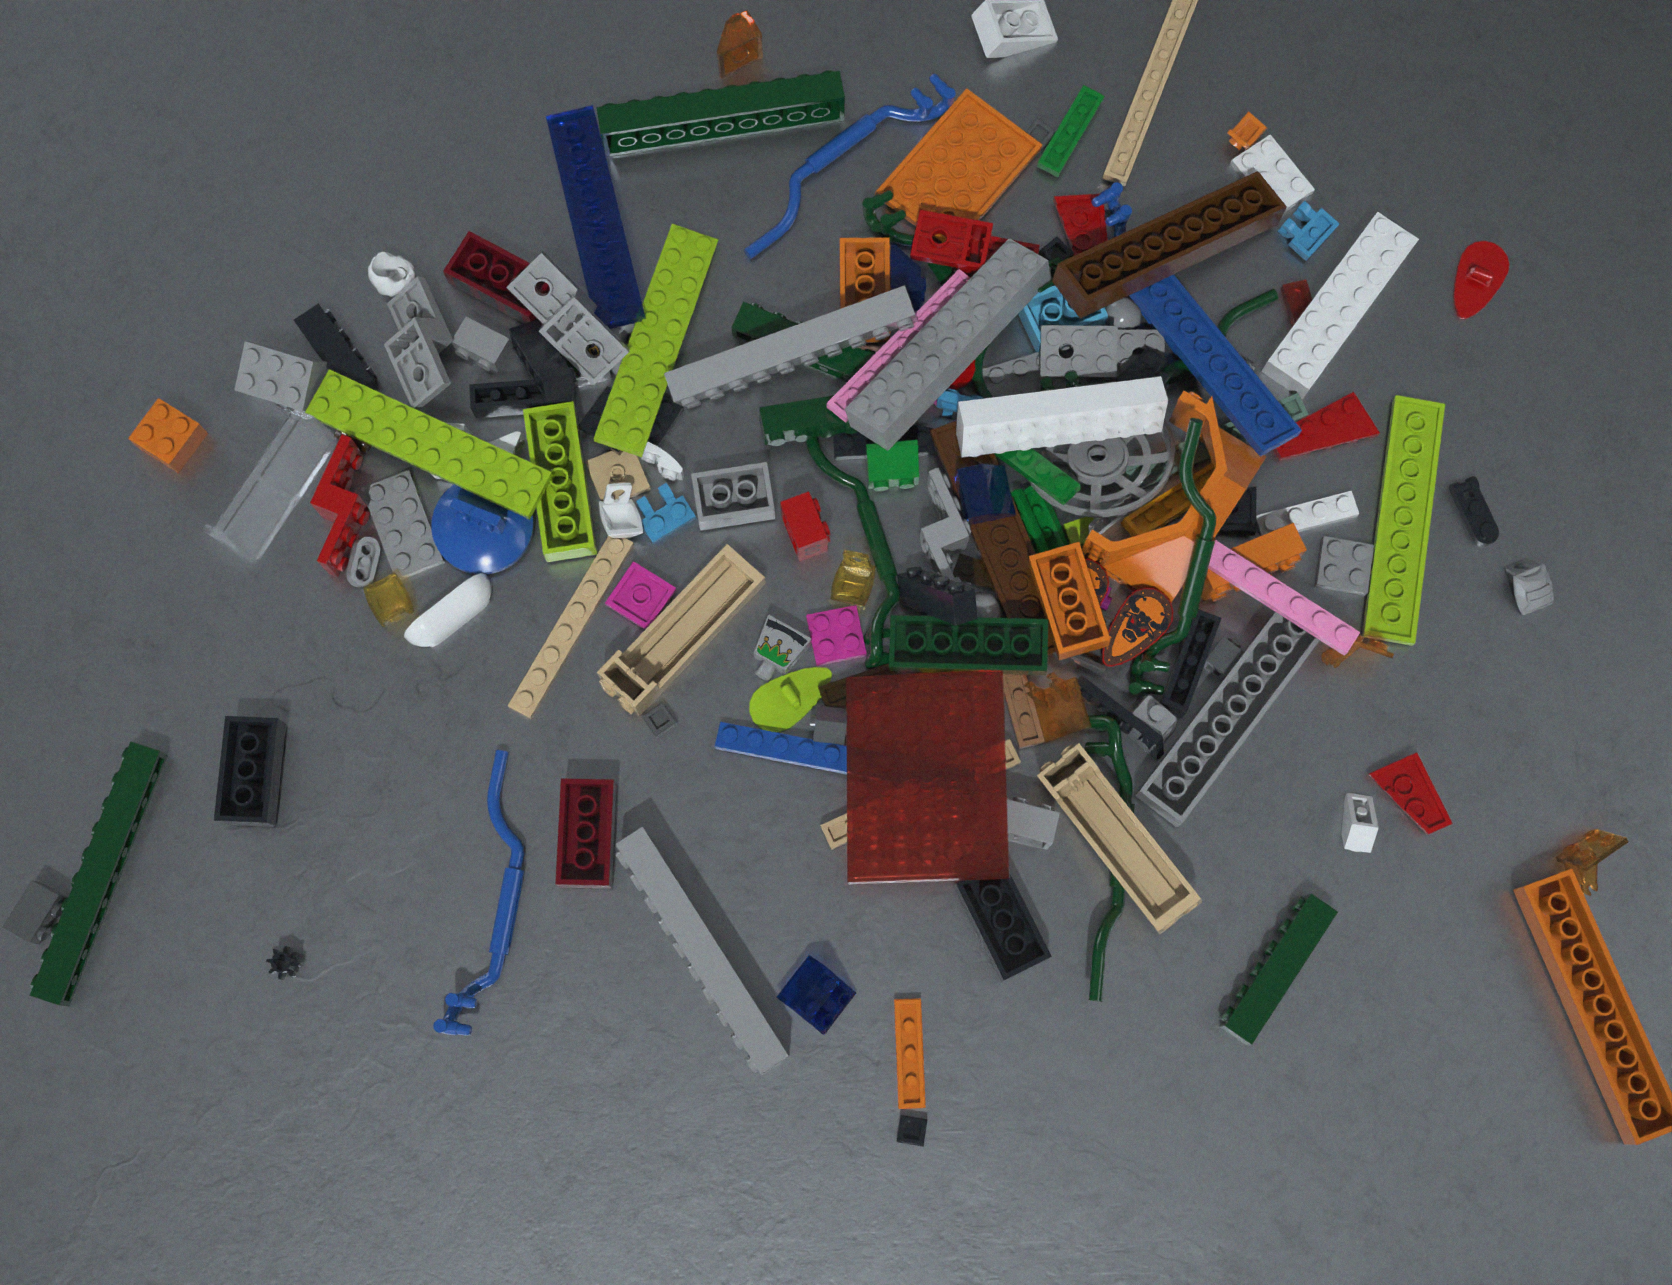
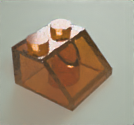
M748 10L732 15L725 22L716 51L718 72L721 79L763 58L762 33Z

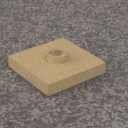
M610 451L585 461L601 501L604 499L608 484L631 483L630 498L651 490L636 455L623 451L619 456L615 452ZM620 489L616 490L611 494V496H613L614 500H616L625 491Z

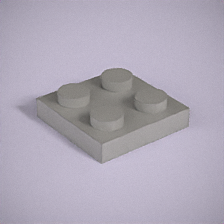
M1323 536L1321 538L1315 587L1363 596L1368 594L1374 545Z

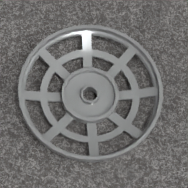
M1164 418L1162 432H1160L1166 445L1167 452L1151 454L1149 443L1144 434L1133 435L1127 438L1118 437L1103 441L1094 440L1071 444L1068 454L1053 453L1056 446L1046 447V451L1034 449L1052 464L1053 462L1068 464L1071 472L1069 476L1077 482L1080 481L1091 485V495L1077 492L1073 496L1075 499L1090 502V509H1082L1067 504L1061 505L1034 483L1030 482V484L1043 499L1068 513L1086 517H1111L1125 514L1149 502L1167 483L1173 470L1175 459V443L1171 428ZM1133 438H1136L1142 448L1143 455L1129 456L1126 445ZM1094 455L1104 457L1102 461H1094L1091 458ZM1166 462L1163 476L1152 491L1148 493L1139 487L1146 479L1151 464ZM1143 465L1139 476L1133 483L1123 476L1128 466ZM1115 482L1123 488L1122 491L1101 496V487ZM1129 494L1139 499L1122 507L1100 510L1101 502L1118 500Z

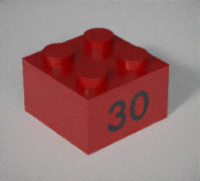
M808 491L781 501V518L798 561L800 562L827 552L828 543L830 542L829 535L831 534L826 521L821 522L820 520L821 508L817 498L812 499Z

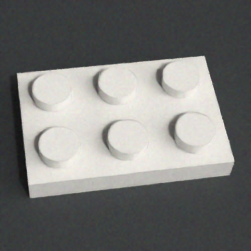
M1271 134L1231 160L1230 165L1241 178L1258 171L1287 206L1285 212L1313 194L1315 190Z

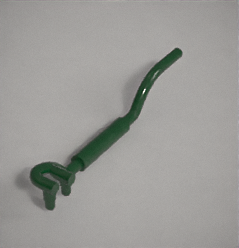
M1271 289L1234 307L1223 316L1217 328L1226 337L1228 330L1238 319L1278 300L1276 290ZM1181 359L1169 364L1161 371L1170 377L1166 382L1168 385L1192 374ZM1068 372L1065 375L1066 388L1082 386L1076 372ZM1044 378L1040 381L1041 391L1056 390L1051 379Z
M1190 418L1180 459L1179 475L1183 491L1194 509L1202 516L1203 523L1200 534L1196 535L1177 611L1180 615L1177 628L1162 635L1153 645L1136 657L1129 677V691L1132 694L1151 693L1163 695L1164 686L1142 680L1143 672L1156 670L1169 672L1170 663L1160 661L1155 657L1161 650L1187 637L1192 619L1196 618L1216 541L1213 537L1216 527L1215 512L1200 495L1193 478V463L1203 421L1197 418Z
M1086 715L1084 717V726L1098 731H1108L1109 743L1087 742L1085 744V751L1088 755L1109 756L1112 759L1119 780V796L1134 813L1135 804H1132L1133 783L1123 753L1120 726L1111 716ZM1111 871L1109 887L1113 888L1111 908L1100 923L1092 951L1089 1001L1102 1002L1107 944L1111 931L1122 916L1125 906L1126 890Z

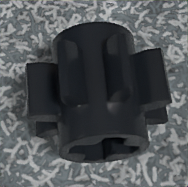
M288 946L283 948V952L273 949L275 955L272 959H266V962L271 963L272 967L269 970V974L279 972L278 979L284 980L286 974L296 977L294 971L297 967H302V964L297 961L300 953L293 952L290 954L291 949ZM281 960H288V966H281Z

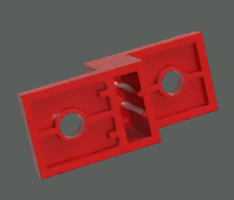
M920 210L910 259L959 268L971 278L1008 239L992 236L993 223ZM937 234H942L946 237V241L938 244L932 238ZM1013 240L1036 254L1039 253L1040 245Z
M343 434L310 501V504L322 518L334 522L317 562L330 575L339 577L341 571L344 572L349 562L348 555L354 542L359 539L358 533L361 527L367 524L370 516L369 508L361 497L349 491L354 471L358 470L362 464V452L352 438Z

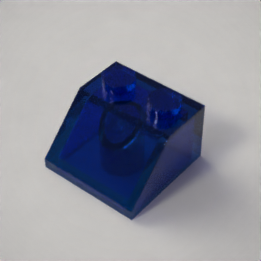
M892 244L890 246V291L905 285L914 311H918L920 302L925 301L926 277H921V267L896 244Z
M979 464L957 469L954 478L963 516L969 525L1016 516L1004 466Z

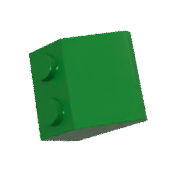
M917 440L896 442L888 451L878 444H866L865 463L868 489L885 491L889 487L899 486L900 489L913 488L914 485H918L919 457Z

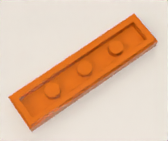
M921 998L894 999L898 1109L926 1108Z

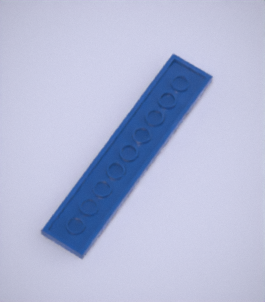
M1174 274L1129 295L1260 457L1299 436L1302 431L1301 428Z

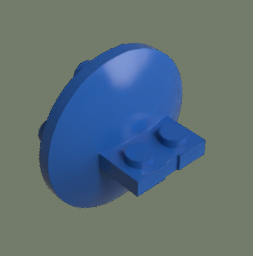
M452 485L443 493L435 506L431 530L434 543L447 562L455 568L470 574L485 573L487 575L509 568L524 555L533 537L534 516L532 515L529 520L459 486Z

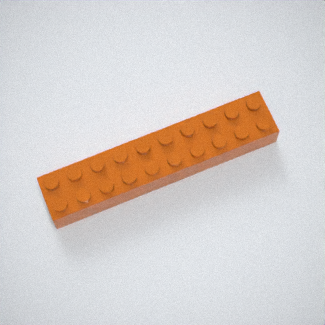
M1573 869L1553 874L1514 889L1513 892L1625 1145H1639L1672 1132V1092Z

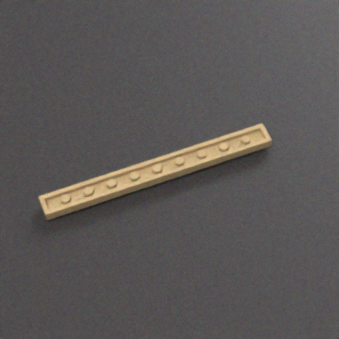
M1172 0L1107 164L1103 179L1126 186L1198 0Z

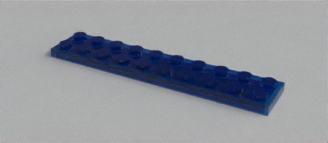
M593 105L548 115L546 120L588 296L597 305L594 314L609 329L642 322V319H646Z

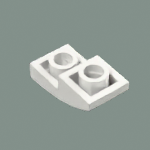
M647 442L641 459L652 464L658 462L659 473H662V477L672 481L676 479L683 481L684 472L679 463L658 446Z

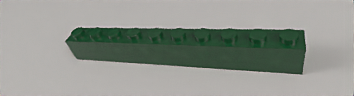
M131 741L129 746L124 749L121 756L122 764L119 771L112 778V789L109 796L102 803L101 810L103 812L99 821L92 828L91 835L93 837L89 846L82 853L81 867L79 872H76L72 878L71 892L69 897L62 903V915L51 931L52 940L41 956L42 965L38 974L31 981L30 989L32 990L29 996L59 1006H70L168 757L167 754Z

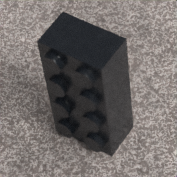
M225 716L214 821L222 825L275 827L286 723L278 718Z
M1004 860L954 884L956 893L1001 982L1052 957Z

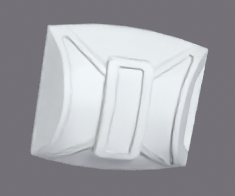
M631 483L608 484L604 499L599 502L602 524L608 536L612 538H628L643 533L640 514L632 499H629L632 489ZM620 489L625 491L616 500H614V497L611 496V494L616 490Z

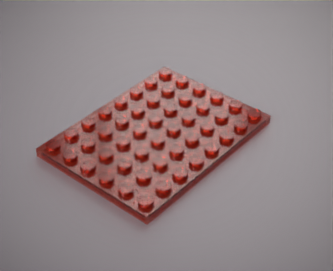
M974 670L846 677L848 884L1010 879L1003 671Z

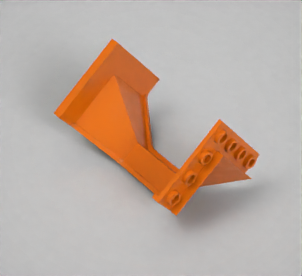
M1183 391L1168 422L1187 433L1190 418H1197L1203 421L1199 441L1206 445L1214 471L1200 491V495L1215 512L1216 527L1213 535L1215 538L1267 456L1262 455L1260 457L1252 447L1218 427L1212 396L1207 404L1202 402L1203 399L1196 393ZM1191 505L1180 522L1120 541H1111L1092 529L1086 538L1082 552L1084 558L1092 559L1099 563L1107 572L1109 578L1131 592L1142 588H1154L1164 593L1172 603L1185 583L1197 534H1200L1203 518Z

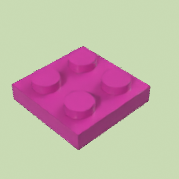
M633 561L606 600L605 605L645 630L662 613L677 589Z
M856 605L806 615L816 666L867 656Z

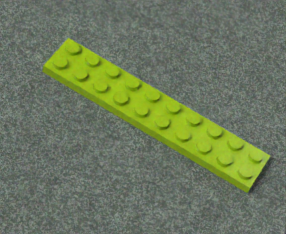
M671 224L627 345L630 351L623 357L597 427L594 442L639 457L643 456L668 386L664 373L674 369L719 239Z
M330 369L305 411L307 416L529 520L553 477L551 471Z
M1395 395L1393 398L1362 637L1413 646L1416 642L1445 411L1444 403Z

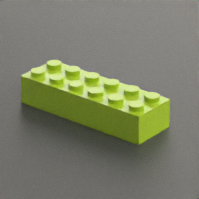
M574 402L523 409L530 462L553 473V477L537 505L542 549L546 561L553 562L597 555L580 429L578 427V416Z

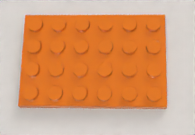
M966 88L875 191V195L891 190L894 197L885 204L896 212L904 210L906 213L905 219L915 227L920 210L980 221L1041 151L1043 144ZM937 234L932 238L938 244L946 241V237L942 234Z

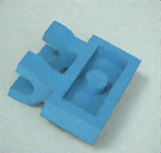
M1304 201L1293 215L1300 221H1306L1307 224L1300 229L1292 219L1288 218L1277 232L1286 238H1291L1292 240L1288 246L1307 261L1340 223L1322 208L1315 212Z
M946 389L937 399L936 407L943 409V418L952 420L953 411L958 412V402L984 398L978 395H970L969 397L961 395L956 390Z
M667 483L658 487V492L666 503L659 510L654 512L645 496L636 501L638 508L645 517L641 520L642 527L653 544L696 519V515L683 495L676 499Z

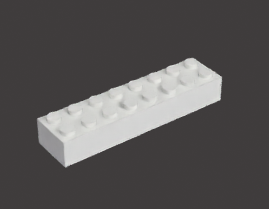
M1377 212L1269 358L1261 372L1293 394L1298 393L1300 398L1303 399L1419 239Z
M1160 376L958 402L956 426L961 457H977L984 454H1001L1007 451H1025L1031 448L1054 447L1062 444H1078L1086 441H1103L1110 438H1127L1133 435L1155 434L1162 432L1168 398Z

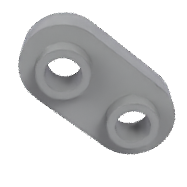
M362 537L353 544L346 576L349 583L355 587L368 586L374 579L380 555V545L376 539ZM363 546H364V547L366 548V550H367L366 554H363V552H362V547H363ZM357 570H358V571L360 572V574H361L360 579H358V578L356 577V571H357Z

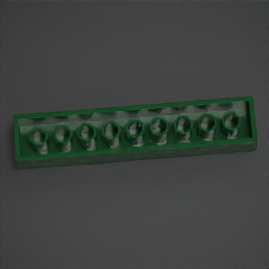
M827 70L821 74H801L794 78H776L767 82L753 81L747 85H728L714 90L707 88L694 93L680 92L674 96H655L641 101L633 99L621 104L607 103L596 108L605 156L607 157L844 121L845 95L840 71L833 72Z

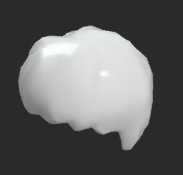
M381 251L376 257H373L371 264L368 266V276L372 285L381 295L390 297L396 296L415 279L416 275L410 261L385 251Z

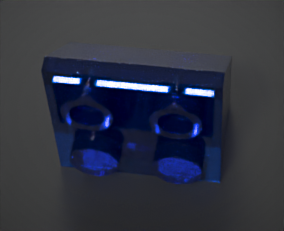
M808 955L776 998L822 1035H825L855 996L856 992L829 968Z

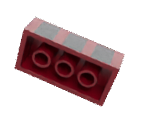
M468 231L443 270L448 283L524 324L535 320L538 321V318L506 288L530 263ZM537 282L536 288L540 293L546 294L550 291V287L546 282Z
M561 778L555 885L559 888L612 889L617 784L614 779Z

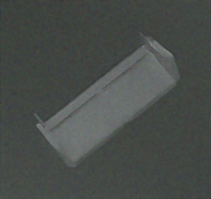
M276 405L279 410L288 416L215 525L212 527L200 520L197 521L205 527L203 532L251 562L262 557L295 508L296 499H300L337 445L335 442L336 437L314 416L294 408H284Z

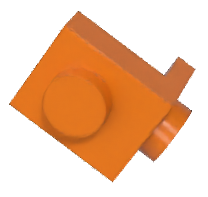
M1248 111L1234 129H1230L1227 132L1231 136L1229 142L1238 150L1242 147L1247 150L1253 146L1268 128Z

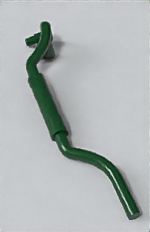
M891 190L863 200V216L867 225L874 233L882 238H889L890 242L895 244L912 246L915 234L901 233L893 228L899 221L905 219L906 213L904 210H899L893 214H884L881 216L880 221L876 216L875 210L893 199L894 195ZM926 262L941 286L955 273L950 266ZM988 346L975 359V373L971 380L976 394L984 399L993 398L983 378V361Z
M817 437L810 438L805 443L815 464L831 479L854 491L858 502L856 509L879 580L884 582L887 591V597L878 607L871 626L863 636L864 643L870 645V654L864 664L868 669H873L876 666L889 663V652H883V639L890 638V628L883 629L888 615L898 604L900 598V590L896 580L898 573L875 503L870 500L864 483L834 466L822 452Z

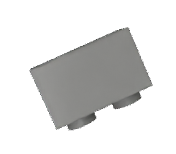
M468 317L464 318L452 338V345L459 357L465 360L471 358L477 361L478 366L487 371L493 369L499 372L512 350L509 338Z

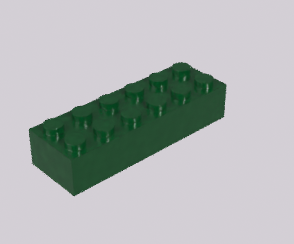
M890 615V671L1044 676L1047 674L1048 619L978 617L976 620L955 626L933 616Z

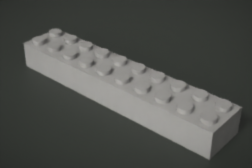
M1009 238L845 408L850 427L888 451L1038 293V288L1051 280L1048 260Z
M904 285L664 373L674 403L683 407L686 406L689 409L700 405V400L710 398V400L721 398L724 396V392L733 389L734 392L743 390L748 387L747 383L757 381V383L768 381L774 373L780 372L781 375L790 373L795 370L794 366L802 363H804V366L815 364L821 356H837L843 353V348L849 346L852 349L866 345L865 340L874 337L876 340L884 339L890 336V331L899 329L900 332L913 328V323L918 322L909 293Z
M1274 611L1135 796L1175 827L1180 826L1320 640Z
M639 828L615 845L619 851L615 855L625 869L631 868L633 873L629 877L639 891L644 889L647 896L643 899L654 914L658 912L662 917L658 920V923L667 936L672 934L676 939L672 945L682 959L684 957L688 958L690 964L686 967L696 981L702 980L705 987L701 990L710 1004L715 1002L719 1007L716 1014L725 1027L730 1025L734 1033L730 1036L738 1049L745 1048L749 1055L745 1060L754 1073L759 1070L760 1074L763 1075L787 1059L789 1055L644 828Z

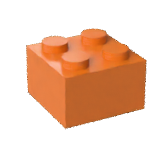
M158 398L128 439L137 448L179 474L208 435V432L198 422Z

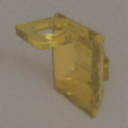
M844 550V560H842L833 580L830 599L865 606L872 591L876 567L871 565L867 554ZM851 557L861 559L862 561L856 562V560Z
M396 573L363 588L369 607L383 628L414 613L408 591Z

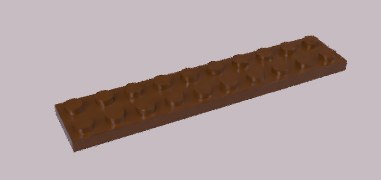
M957 420L930 430V436L955 497L959 502L962 514L970 526L972 538L1005 618L1046 619L1029 567V556L1036 553L994 453L977 457H961L956 435ZM1048 628V656L1055 654L1056 650Z

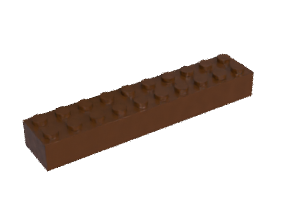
M1257 171L1058 263L1052 282L1081 319L1277 226L1287 206Z

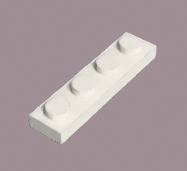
M1352 491L1256 515V528L1259 537L1291 523H1294L1297 531L1301 532L1357 517L1359 511Z

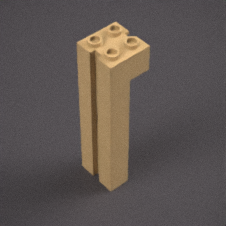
M726 544L624 653L618 649L598 670L597 674L601 679L599 681V684L602 686L601 688L612 698L615 695L618 696L617 700L621 703L620 705L630 715L635 712L640 717L766 584L765 577Z
M1080 743L1076 746L1072 744L1061 752L1063 758L1056 763L1049 761L1044 764L1037 776L1157 932L1161 934L1175 924L1182 916L1200 905L1202 899L1104 777L1099 767Z

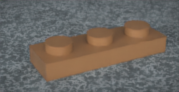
M999 674L1018 749L1043 744L1045 740L1027 675Z

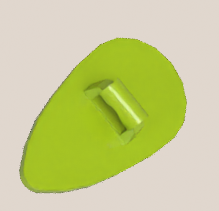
M823 667L804 668L775 678L760 686L753 693L750 700L749 712L753 722L760 729L781 733L790 729L819 702L821 695L818 687L830 683L832 678L831 671Z

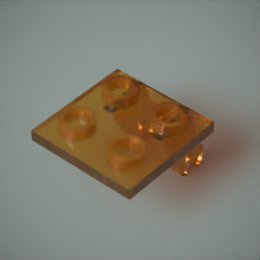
M1359 634L1346 655H1342L1330 647L1329 650H1325L1321 654V660L1326 665L1330 664L1333 665V668H1337L1341 662L1359 648L1392 659L1394 653L1388 650L1389 645H1386L1384 642L1370 638L1369 642H1367Z
M1054 672L1047 674V679H1051L1052 683L1046 689L1035 686L1032 681L1025 683L1024 686L1030 689L1027 695L1033 699L1045 740L1044 743H1049L1092 727L1077 677L1063 680L1057 677Z
M1594 829L1585 833L1584 838L1577 843L1566 846L1563 852L1555 858L1557 862L1564 864L1565 870L1573 869L1582 892L1585 895L1591 896L1589 886H1591L1593 891H1598V863L1629 841L1626 837Z

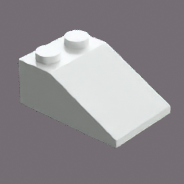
M985 0L971 15L986 58L1007 57L1058 41L1044 0Z

